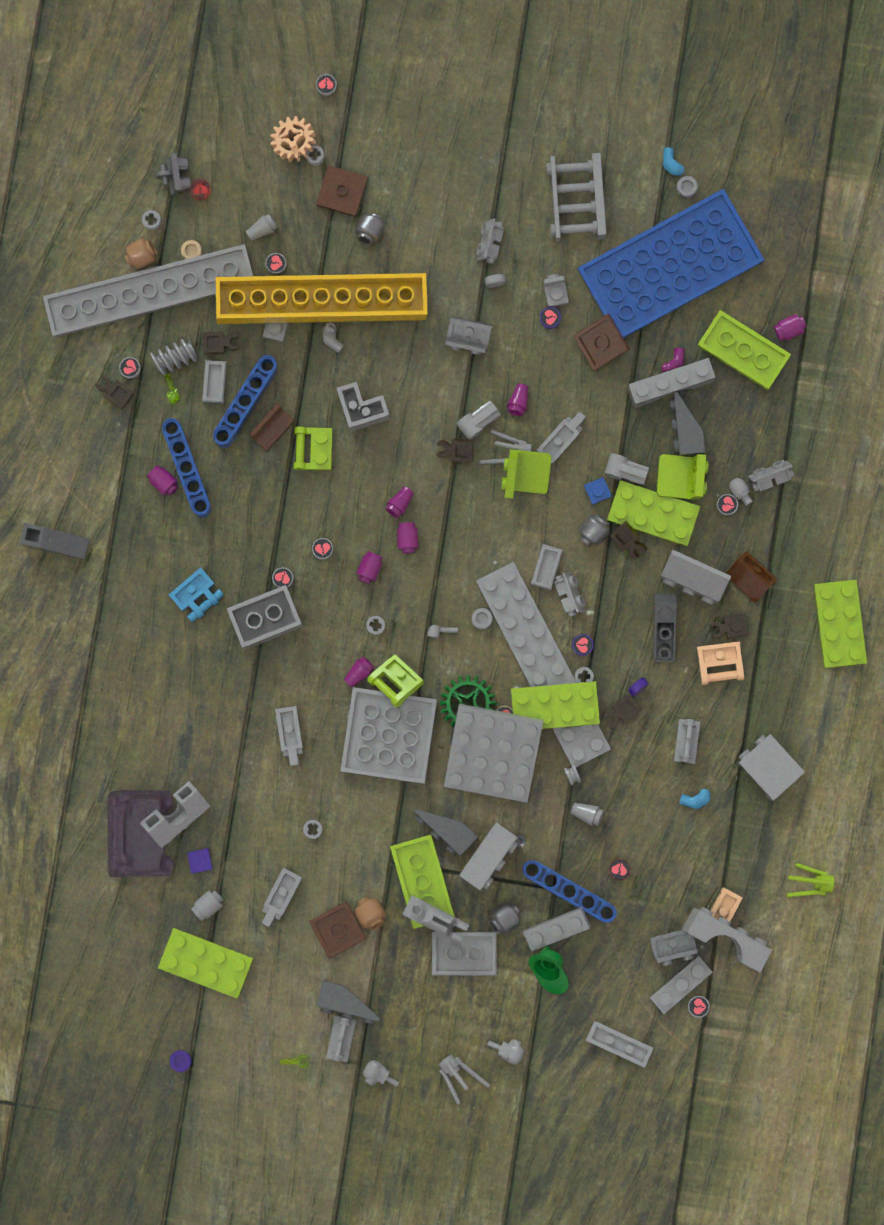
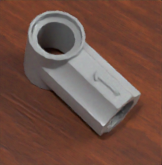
M488 401L474 413L465 415L456 424L466 438L472 440L484 430L483 428L500 417L501 414L495 405Z
M611 453L604 474L614 479H625L644 485L649 467L628 461L624 456Z

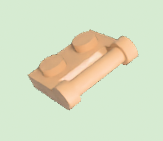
M740 642L697 647L702 685H707L708 682L730 679L744 680ZM736 665V670L707 674L708 667Z

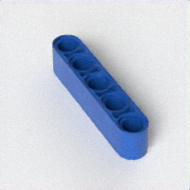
M265 355L258 360L215 428L213 438L219 447L227 448L234 442L277 374L278 366L272 356ZM267 362L273 364V368L270 371L262 369L263 365ZM254 380H261L262 385L260 388L255 389L251 387ZM242 398H250L251 403L248 406L240 405ZM232 415H238L240 420L236 424H231L229 418ZM220 433H228L229 437L226 441L221 442L218 440Z
M167 419L162 425V431L190 507L197 517L205 518L211 513L212 508L183 428L176 419ZM176 425L178 429L176 433L169 434L167 433L168 427ZM176 445H185V450L182 453L174 452ZM184 464H191L192 470L190 472H182L181 469ZM198 483V491L190 492V484ZM200 502H204L207 505L203 512L196 511V505Z
M529 860L524 864L522 869L523 875L530 881L575 907H582L584 912L601 922L608 923L616 918L617 912L615 907L602 898L535 860ZM529 864H535L538 867L537 875L529 876L526 872V867ZM547 875H554L556 877L557 883L555 886L549 887L545 884V877ZM567 885H571L575 889V895L571 898L566 897L563 893V889ZM585 896L593 898L594 905L591 908L587 909L582 905V899ZM603 907H609L612 910L613 914L610 919H604L601 916V909Z

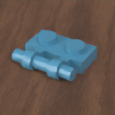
M200 567L173 590L169 596L182 611L189 606L193 611L187 617L193 622L198 617L204 616V612L212 605L218 604V600L224 594L220 589L213 594L209 591L215 583ZM204 594L207 599L197 606L195 601Z

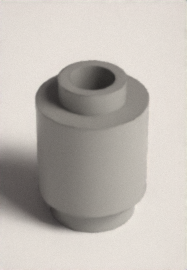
M208 890L194 903L191 910L201 921L204 919L208 920L223 906L221 904L223 899L216 891L211 892Z

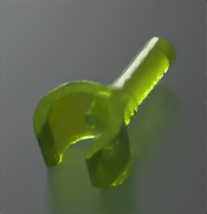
M166 374L164 377L170 391L165 395L171 404H174L180 399V395L175 389L170 375Z
M301 1055L293 1059H279V1064H293L305 1068L309 1065H302L300 1059L309 1056Z

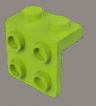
M510 449L509 458H505L503 469L507 471V478H502L501 490H505V498H513L514 491L547 493L551 455L549 453Z
M662 454L659 457L657 495L689 500H699L707 491V482H704V478L708 472L709 463L706 461V455L697 454L694 457Z

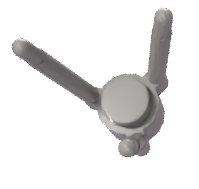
M493 429L490 430V433L514 443L512 445L495 441V445L513 450L531 451V444H526V441L518 440ZM505 459L480 460L479 463L500 464L504 463Z
M451 1054L438 1064L441 1068L439 1072L443 1075L457 1104H460V1100L449 1076H454L464 1090H468V1086L457 1073L460 1070L459 1066L484 1086L490 1087L489 1083L464 1064L458 1056L454 1058Z

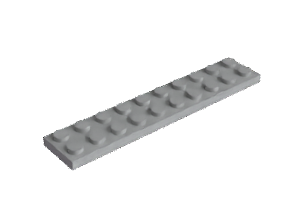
M243 244L43 296L52 336L55 338L216 296L215 277L253 276L246 246Z
M514 562L477 580L476 583L530 687L576 683ZM599 725L552 728L571 765L574 764L575 768L611 750Z

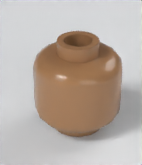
M140 238L127 246L125 259L131 267L134 265L137 269H143L155 261L157 250L150 240Z
M366 897L357 903L358 907L355 909V916L363 928L372 931L385 923L386 912L378 899Z

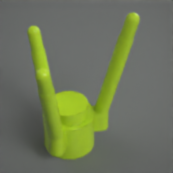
M796 863L795 866L819 876H816L815 879L788 876L789 880L813 883L814 888L818 890L787 893V897L825 895L826 892L832 893L834 888V876L828 875V872L819 871Z

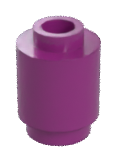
M794 314L777 322V325L773 327L779 341H788L803 334L806 323L802 316L798 317L797 314Z
M157 465L147 475V478L150 480L149 483L163 496L167 494L171 496L178 489V480L164 467L161 468Z
M415 523L399 524L397 544L398 550H402V554L415 553L416 549H419L418 528H416Z
M367 551L366 556L363 555L356 575L359 576L358 580L366 584L375 582L383 563L381 561L383 558Z

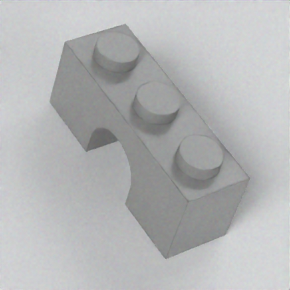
M189 781L173 794L177 800V808L172 814L161 815L156 809L140 822L161 848L171 842L175 836L186 829L189 824L210 807Z

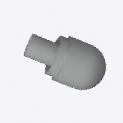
M733 479L729 485L730 491L735 498L741 499L745 506H748L753 502L748 495L750 493L749 487L743 479Z

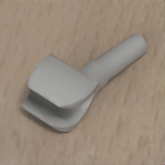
M432 625L429 627L427 635L439 638L440 632L458 633V628H444Z

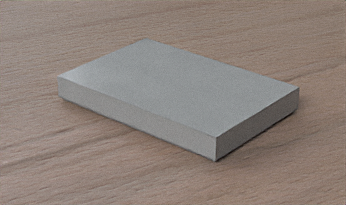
M432 932V975H496V932H454L463 937L460 944L437 932Z

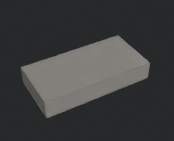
M205 360L203 403L224 404L227 362Z
M542 544L531 585L551 591L562 555V549Z

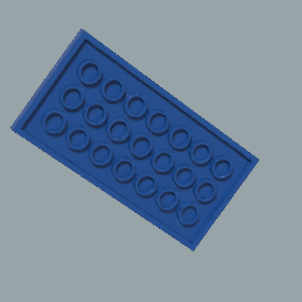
M722 189L578 267L577 270L603 316L610 314L623 338L763 263L764 258L725 190Z

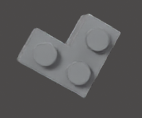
M357 382L336 388L350 432L390 420L383 395L363 401Z

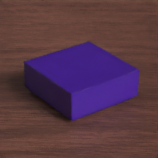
M209 848L187 853L191 874L213 869Z

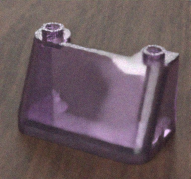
M119 790L109 793L108 874L110 877L171 876L173 861L168 855H165V846L161 848L140 824L154 810L157 809L161 815H164V813L169 811V808H172L173 798L170 795V791Z

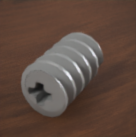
M189 336L188 343L183 339L180 340V347L174 342L173 350L165 346V353L158 349L157 357L152 352L150 353L158 372L160 371L163 375H166V368L173 372L174 365L180 369L182 368V361L189 365V358L197 362V354Z

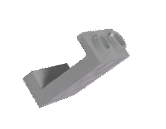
M763 734L754 742L756 747L751 752L749 749H746L738 757L741 761L737 764L749 774L772 802L802 776L805 771L771 734L767 737Z

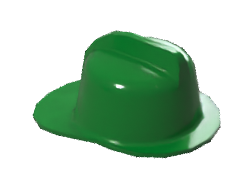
M547 946L539 954L530 957L528 965L540 985L553 994L565 993L569 988V981L563 970L564 960L562 956Z

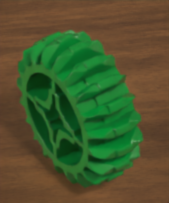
M466 675V681L463 682L462 677L458 676V684L453 679L450 681L453 686L452 689L447 685L444 687L449 693H441V697L445 698L446 701H440L439 705L446 706V708L441 710V714L448 712L449 715L444 720L449 721L452 718L451 727L455 726L457 714L454 715L450 707L452 696L460 704H464L462 703L464 699L468 701L473 697L472 704H474V707H479L476 704V699L480 692H482L486 700L485 709L494 710L490 706H496L497 702L490 701V699L496 697L495 693L488 694L492 689L491 686L483 687L486 684V680H482L478 684V676H475L474 682L470 681V675ZM462 687L475 688L469 695L457 692Z

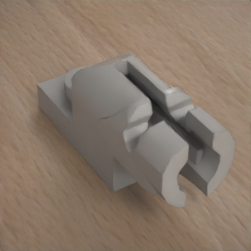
M413 895L402 914L459 944L463 937L452 931L453 927L456 926L464 931H467L469 924Z

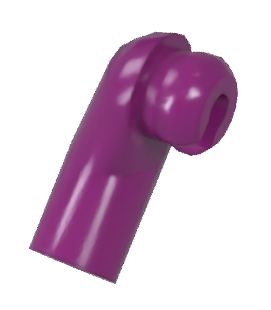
M674 348V359L662 365L663 373L683 366L684 348Z

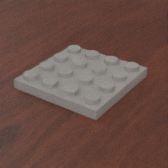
M353 687L340 772L425 784L437 699L409 696L400 707L396 708L382 691Z
M459 704L444 787L528 803L543 720Z

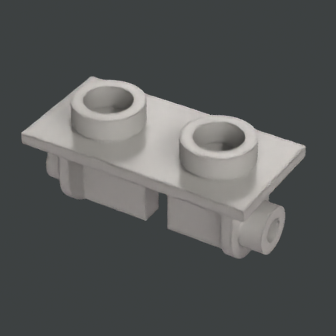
M494 218L483 224L481 229L482 239L476 250L478 255L477 261L486 259V262L489 264H494V261L497 260L500 246L493 244V241L500 243L504 231L503 223L495 222L496 219Z
M780 460L773 463V466L767 469L759 468L754 470L753 474L749 475L748 478L755 482L752 484L754 491L759 490L761 492L773 487L771 481L773 478L777 485L791 480L794 473L789 468L793 466L788 461Z
M564 572L563 575L556 576L554 583L559 596L567 594V598L561 600L565 613L572 617L577 615V613L586 612L584 608L585 600L579 594L577 589L578 581L572 575V572Z
M679 719L674 761L695 764L700 729L699 721Z
M335 1016L326 1058L342 1062L348 1061L356 1020Z

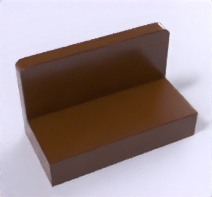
M277 403L254 428L250 436L268 452L295 420Z
M747 551L726 572V574L731 576L730 581L755 603L777 580L770 571Z

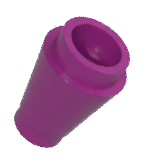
M520 383L516 385L507 404V412L511 415L523 416L524 412L527 411L529 389L527 385Z
M404 486L386 503L385 510L395 518L403 516L414 494L413 491Z
M364 656L360 659L357 658L344 680L353 688L372 674V670L375 667Z

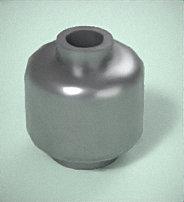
M377 214L363 215L355 229L357 240L367 246L377 244L385 230V224Z
M599 514L595 516L589 515L579 527V532L582 535L580 539L588 546L591 544L600 545L610 533L609 522Z
M502 903L490 912V920L488 922L494 932L507 935L519 926V915L521 913L514 904Z

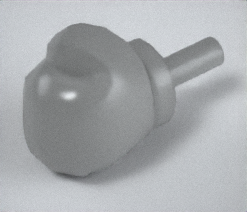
M512 1039L509 1043L503 1042L502 1045L490 1040L487 1044L499 1050L498 1056L513 1065L520 1063L524 1055L521 1042Z
M376 1060L369 1061L364 1068L365 1082L371 1086L377 1082L383 1084L385 1081L396 1087L399 1084L398 1081L388 1076L390 1071Z

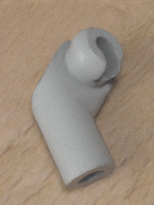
M332 322L326 323L322 329L323 342L337 353H340L345 345L336 339L335 324Z

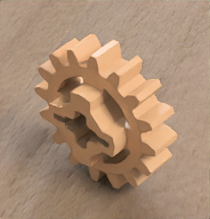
M297 116L294 117L293 121L287 117L286 123L280 120L281 126L279 128L274 126L273 128L276 134H271V138L274 140L271 142V145L275 148L274 152L276 155H279L282 160L287 157L289 162H292L293 158L300 161V156L302 155L307 158L306 152H313L311 145L316 144L313 138L316 134L312 130L311 124H307L304 118L299 121Z

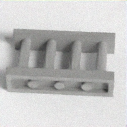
M592 153L591 160H588L586 163L556 165L555 156H550V163H546L547 176L551 175L554 224H551V237L555 236V241L558 243L560 242V234L593 232V234H597V240L606 239L601 153ZM588 171L593 175V180H590L589 183L557 185L556 173ZM583 191L594 193V201H591V203L558 205L557 193ZM589 211L595 213L596 221H592V223L559 225V213Z

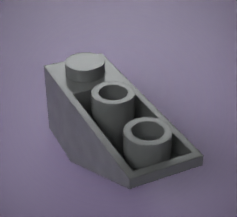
M674 392L673 398L669 399L670 411H674L675 419H671L672 432H676L677 440H673L674 452H678V456L694 457L697 454L704 455L703 430L678 392Z
M24 523L20 544L23 547L85 560L90 539L43 526Z
M654 594V662H675L677 607L675 594Z
M418 809L414 811L417 814L415 819L423 827L427 824L432 829L430 833L438 841L443 839L448 844L445 848L453 856L458 854L461 857L478 839L463 822Z
M322 981L316 1005L321 1007V1012L333 1014V1010L342 1012V1017L354 1019L355 1015L363 1017L362 1022L370 1024L380 1021V1017L346 986Z

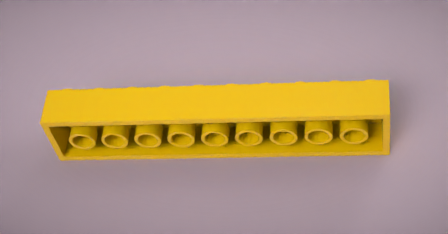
M426 273L215 277L217 324L426 320L428 314Z

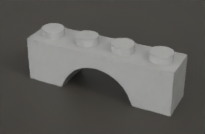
M709 358L631 383L628 385V392L635 409L653 403L671 393L685 389H695L713 383L715 375Z
M701 907L700 910L692 909L682 931L705 943L718 935L728 936L736 947V961L761 973L772 952V949L766 947L768 944L766 941L758 937L753 940L748 937L749 932L740 927L735 930L730 927L731 922L722 917L717 920L712 917L713 912L704 907Z

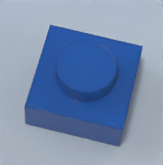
M604 477L584 485L592 505L612 497Z

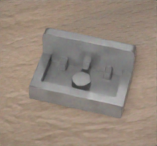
M451 316L445 345H449V348L453 350L468 349L470 353L477 355L486 353L492 324Z
M682 930L649 938L655 963L661 962V966L673 964V959L680 957L682 961L695 958L694 954L699 953L694 937Z

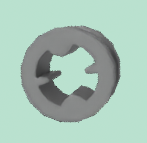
M312 145L313 151H317L321 156H317V160H313L312 157H309V155H313V152L307 151L308 157L306 159L309 164L318 166L324 161V151L320 146Z
M148 210L142 216V223L146 229L155 230L160 226L161 218L156 211ZM150 215H154V218L157 220L156 223L153 222L154 225H149L148 221H146V218H150Z
M372 616L367 620L366 628L370 634L379 635L385 629V622L379 616ZM373 620H378L379 624H382L381 629L378 628V631H373V627L370 626V622L374 623Z
M581 667L576 671L574 676L576 683H583L581 679H578V675H581L583 671L588 672L587 675H590V679H587L586 682L593 681L594 675L589 668Z
M574 764L571 765L570 769L564 768L571 786L574 785V782H581Z
M309 820L305 823L303 831L308 838L315 839L322 834L323 829L319 821ZM310 823L318 825V833L316 835L313 833L312 835L308 834V825Z

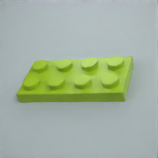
M721 310L697 345L766 390H769L791 356L784 349Z
M620 480L607 521L617 525L627 521L636 531L687 547L700 506L672 497H661L655 491Z
M857 579L814 584L824 669L867 664Z
M596 681L511 689L513 714L542 719V729L600 724Z
M427 835L390 846L406 904H408L413 895L454 916L432 836ZM411 919L413 929L424 926Z
M173 928L158 968L238 999L254 958Z

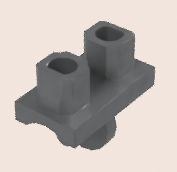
M177 153L170 154V158L166 159V164L160 165L161 171L155 173V177L158 180H162L163 186L169 185L170 196H177L179 192L189 190L191 187L190 178L180 177L179 175L180 171L188 170L187 158L177 157Z

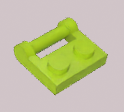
M295 427L296 462H294L293 469L332 471L333 429ZM305 435H311L310 463L304 462Z
M395 654L370 674L367 679L372 686L375 685L382 691L396 708L400 707L410 695L424 684L423 679ZM384 675L401 690L398 694L381 680Z

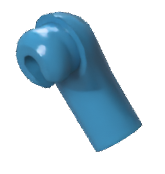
M664 148V169L673 176H681L684 173V166L673 159L674 149Z
M702 789L694 797L682 794L679 804L699 809L709 803L711 793L707 789Z

